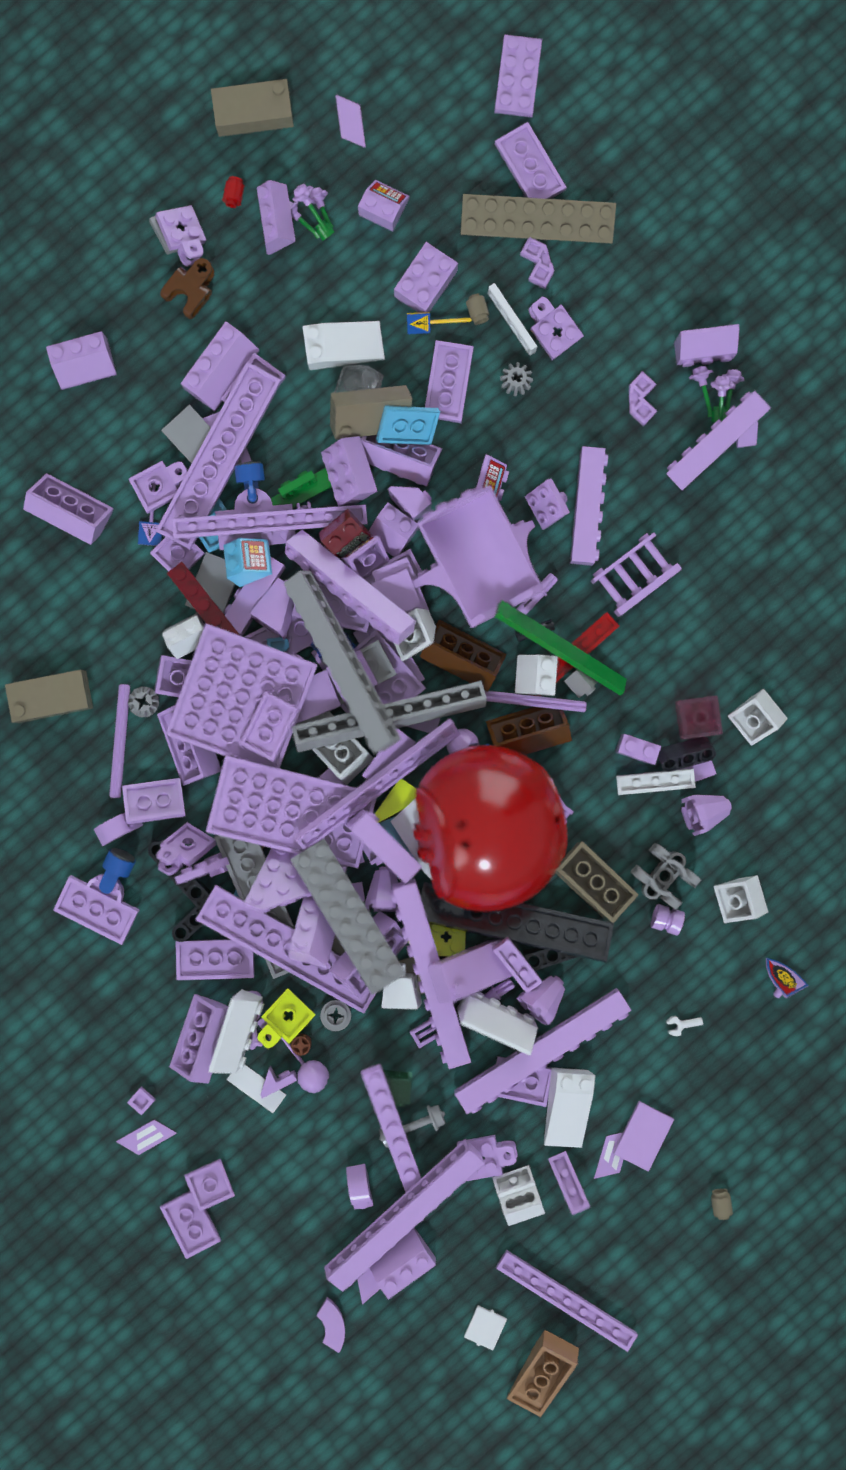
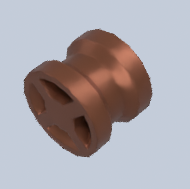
M303 1033L298 1034L292 1041V1051L300 1056L307 1054L312 1043L310 1037Z

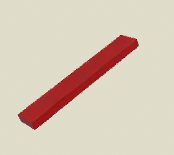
M606 612L571 644L589 654L619 627V624ZM557 657L556 682L574 667Z

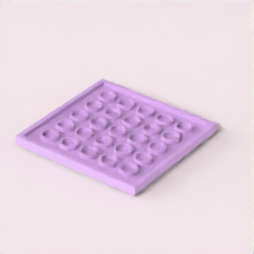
M206 624L165 735L224 756L227 755L280 768L293 732L292 728L275 762L240 745V742L265 691L300 709L302 708L317 664ZM297 716V718H296V720H295L293 726H295V724H296V722H297V719H298V716Z

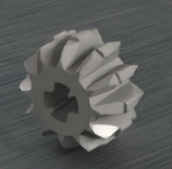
M516 363L514 368L512 364H509L508 369H503L502 373L504 375L500 377V380L504 383L501 387H508L507 394L514 391L513 395L517 396L519 391L521 395H524V389L530 390L531 386L529 384L533 382V378L529 377L532 374L531 371L525 372L526 365L519 368L520 364ZM514 377H516L517 379L520 378V381H519V382H517L516 380L513 381V378H514Z

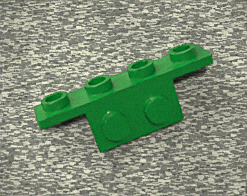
M326 468L313 474L312 470L310 472L304 471L292 482L288 480L280 485L281 488L278 489L280 493L271 498L272 505L292 504L293 509L297 503L302 504L331 488L332 485Z

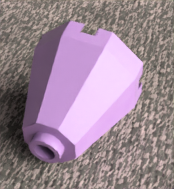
M693 795L682 799L685 807H682L681 812L689 830L693 829L695 832L692 834L696 836L708 832L730 815L732 807L730 801L724 796Z
M379 867V870L374 873L365 901V907L368 911H370V907L374 908V912H396L398 908L397 902L393 903L390 892L393 891L392 885L398 883L396 874L389 867Z
M548 976L542 980L543 983L528 993L523 991L516 998L525 1010L528 1009L530 1011L529 1014L544 1025H549L553 1021L565 991L563 987L564 982L557 976L554 978Z

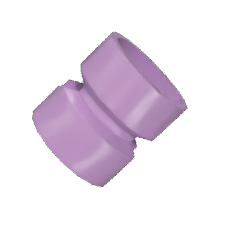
M657 904L652 915L651 928L660 931L666 929L667 933L677 936L682 929L685 912L675 909L670 911L669 907Z

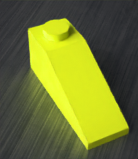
M404 779L399 780L376 811L375 815L379 818L377 823L406 808L415 799L416 788Z

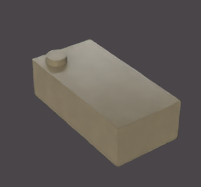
M287 79L211 89L215 125L219 137L294 127Z
M407 386L331 393L330 427L335 439L377 435L384 406L412 407V397Z
M84 670L5 684L12 723H22L93 709L87 673Z
M578 842L567 853L556 871V874L609 923H614L639 895L584 842Z

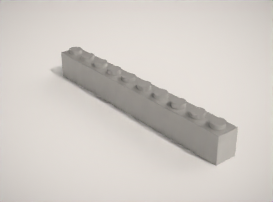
M299 571L284 583L287 594L292 598L296 611L304 621L305 628L310 632L315 646L322 654L324 663L329 667L333 680L337 682L341 695L346 699L350 712L358 722L359 729L367 738L368 746L374 753L385 751L400 741L401 737L312 572Z
M482 681L384 704L383 706L395 728H400L486 707L487 698ZM352 713L292 727L298 752L365 736L359 729L358 722Z

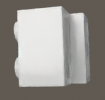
M529 1165L493 1177L508 1226L545 1214Z

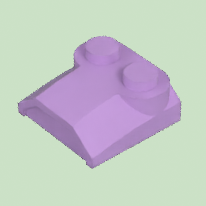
M161 655L155 683V693L179 697L192 661Z

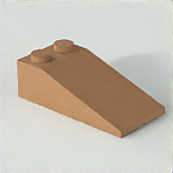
M544 1330L507 1395V1399L541 1417L577 1366L579 1348Z

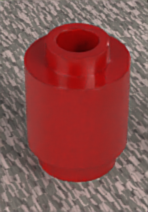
M230 176L225 183L222 201L227 207L236 208L241 205L244 192L243 180L241 178Z

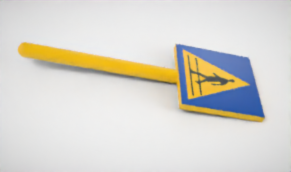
M430 312L407 313L408 334L430 333V324L472 321L471 318L430 320Z

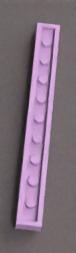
M366 505L172 519L173 538L324 528L346 509H349L362 524H367Z
M449 718L294 835L293 837L305 851L459 736L460 733L454 723Z

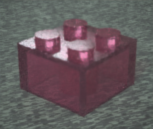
M718 696L675 702L680 740L723 734Z

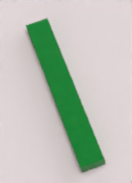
M501 600L498 603L494 617L621 696L625 692L627 681L625 677L505 601Z

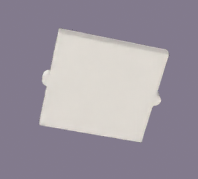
M477 1305L464 1338L477 1343V1346L482 1345L493 1350L507 1318L494 1313V1310L490 1311Z

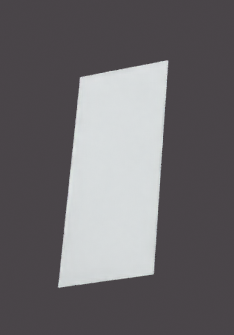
M244 1065L243 1069L240 1068L236 1074H230L227 1078L230 1083L272 1113H274L286 1096L285 1093L278 1090L261 1098L260 1095L265 1079L246 1065Z

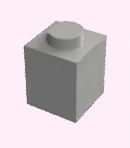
M578 669L564 680L578 698L584 694L588 696L596 689L594 685L597 681Z

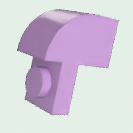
M125 813L99 825L94 831L102 846L143 826L142 822L127 824Z
M366 1165L346 1167L348 1190L354 1210L373 1206Z

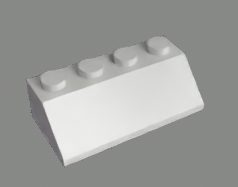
M241 989L231 999L208 1072L236 1074L240 1068L243 1069L247 1059L244 1057L246 1050L249 1051L252 1044L250 1039L251 1033L256 1031L258 1025L256 1021L257 1015H260L263 1010L262 996Z
M479 991L461 999L457 1012L462 1025L527 1055H531L538 1029L535 1019L531 1015L526 1013L523 1015L512 1006H503L497 999H488Z

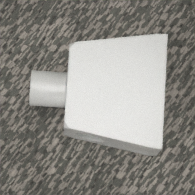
M400 963L406 973V964ZM406 973L384 987L382 1008L418 1009L422 1004L417 975L414 973Z

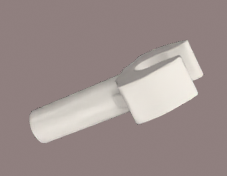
M671 1016L666 1020V1023H676L677 1027L676 1029L668 1030V1033L673 1036H681V1031L684 1028L703 1025V1020L700 1017L681 1021L677 1016Z

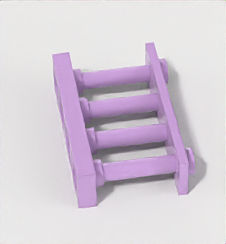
M646 533L638 540L640 543L605 570L600 568L593 574L592 584L599 580L617 603L618 609L614 613L618 617L682 569L678 563L674 566L671 563L668 564L650 541L656 536L655 533H652L650 536ZM645 546L661 566L663 574L660 577L653 576L636 554V551L641 547ZM628 557H630L646 578L648 586L644 589L638 588L620 564ZM612 569L616 570L632 591L633 597L628 601L620 596L605 576Z

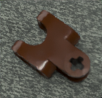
M200 258L194 262L188 271L183 267H179L161 289L160 296L166 301H172L179 294L187 295L188 301L183 308V313L188 319H193L212 295V290L207 287L215 274L211 263L205 258Z

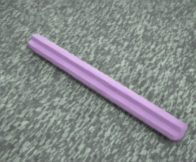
M120 684L118 691L109 795L111 798L121 797L130 686Z
M485 691L486 701L578 712H585L587 703L584 701Z

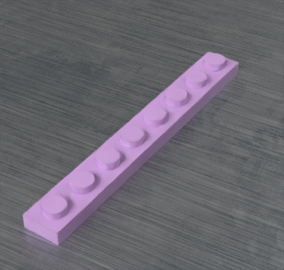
M379 1064L365 1069L361 1073L405 1192H407L421 1179Z
M508 1250L505 1251L496 1265L499 1271L627 1352L637 1338L638 1334L636 1331Z

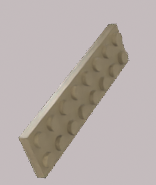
M463 194L461 235L613 243L616 203Z

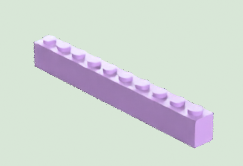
M415 878L410 879L406 884L404 882L393 884V891L390 892L392 902H397L399 908L396 910L398 921H403L404 927L401 928L403 937L408 939L410 943L407 946L409 956H414L416 962L412 965L415 975H420L421 978L418 984L421 993L425 992L427 999H424L426 1010H431L432 1017H429L432 1029L436 1028L438 1033L435 1035L437 1045H442L443 1052H440L443 1064L447 1063L448 1068L452 1069L471 1063L454 1004L439 1003L428 965L439 961L440 958Z
M617 988L536 1038L531 1055L517 1050L503 1061L493 1065L455 1089L454 1092L467 1114L470 1112L472 1114L476 1113L482 1108L481 1105L487 1101L488 1103L495 1101L498 1098L497 1095L503 1091L505 1093L511 1091L515 1087L514 1084L519 1081L521 1083L525 1082L531 1077L530 1074L536 1070L537 1072L544 1070L547 1067L546 1064L552 1060L554 1062L560 1060L564 1056L563 1053L568 1050L570 1052L576 1050L580 1046L579 1043L584 1040L589 1041L596 1036L595 1033L601 1029L605 1031L617 1019L619 1021L625 1019L631 1009Z
M464 1139L324 1267L327 1280L342 1292L351 1286L358 1277L364 1274L376 1261L380 1260L389 1249L393 1248L400 1239L409 1234L411 1229L422 1222L432 1210H435L442 1201L481 1168L484 1160L480 1151Z

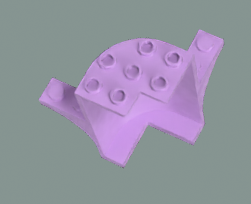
M479 486L473 490L469 489L460 494L461 498H455L448 503L443 502L436 506L437 510L434 512L432 510L422 515L423 519L417 523L437 562L430 566V571L426 569L417 574L418 578L412 581L415 588L422 585H435L449 592L460 605L471 628L494 618L498 603L501 600L515 607L544 591L531 565L527 552L528 534L535 528L533 521L525 523L522 520L510 525L491 486L485 488Z

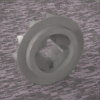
M139 687L134 689L129 695L128 705L130 711L136 716L148 717L158 709L159 698L151 688ZM146 696V701L151 705H143L140 709L141 703L136 699H143Z
M329 1001L321 1010V1022L331 1031L343 1030L351 1020L350 1008L342 1001ZM337 1008L338 1014L343 1016L338 1017L336 1023H334V1017L328 1014L334 1013Z

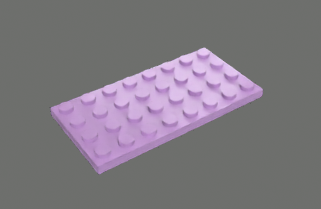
M225 755L206 832L300 854L304 850L293 836L357 788ZM376 798L362 809L367 813L373 812ZM350 817L321 840L325 839L339 864L358 868L364 843L345 825L352 818Z

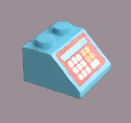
M239 538L224 544L227 579L239 587L272 574L269 541L267 539Z

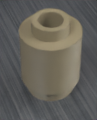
M479 294L469 296L466 305L471 320L474 321L475 325L487 322L489 320V311L484 296H479Z
M724 1188L713 1190L711 1202L714 1216L718 1217L719 1220L729 1219L733 1214L728 1190Z

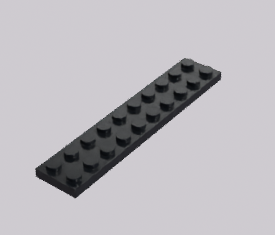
M424 882L421 900L428 923L502 940L509 937L515 943L607 962L613 923L523 903L497 911L468 910L452 905L443 898H439L433 888V884Z

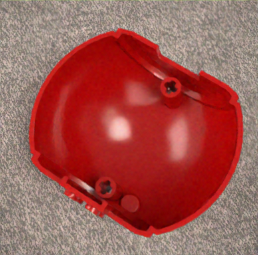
M471 746L451 753L440 760L425 775L419 784L420 787L416 788L415 802L420 822L414 823L413 836L418 843L417 855L421 862L429 864L433 888L439 898H443L452 905L468 910H502L519 905L533 897L556 873L566 852L567 829L565 815L558 792L551 778L537 762L519 752L500 746Z

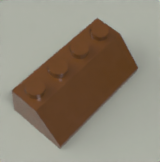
M439 620L436 624L433 643L422 650L420 657L469 683L482 681L484 690L488 692L507 654Z
M532 707L486 721L493 746L512 749L523 755L572 741L569 723L564 711L560 709Z

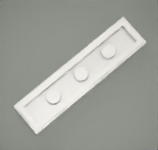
M492 284L489 286L488 295L527 353L532 355L536 352L537 345L496 284Z
M694 768L670 772L661 771L616 776L618 795L696 788Z

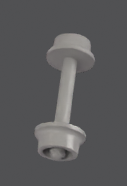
M439 1105L427 1106L429 1115L402 1126L404 1132H410L430 1123L433 1124L437 1131L440 1126L446 1124L444 1120L445 1112L441 1111ZM380 1128L381 1136L379 1140L383 1141L387 1148L389 1147L382 1128Z

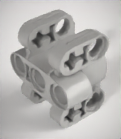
M654 843L649 851L661 862L650 875L638 865L630 873L643 883L641 891L645 897L657 899L660 896L664 902L677 910L682 902L673 896L671 892L667 891L668 887L678 876L694 888L701 879L689 869L684 868L686 859L683 854L674 851L669 853L662 846ZM674 856H679L680 863L673 860L672 858ZM666 870L668 877L666 880H661L659 874ZM649 886L655 891L653 895L647 894Z

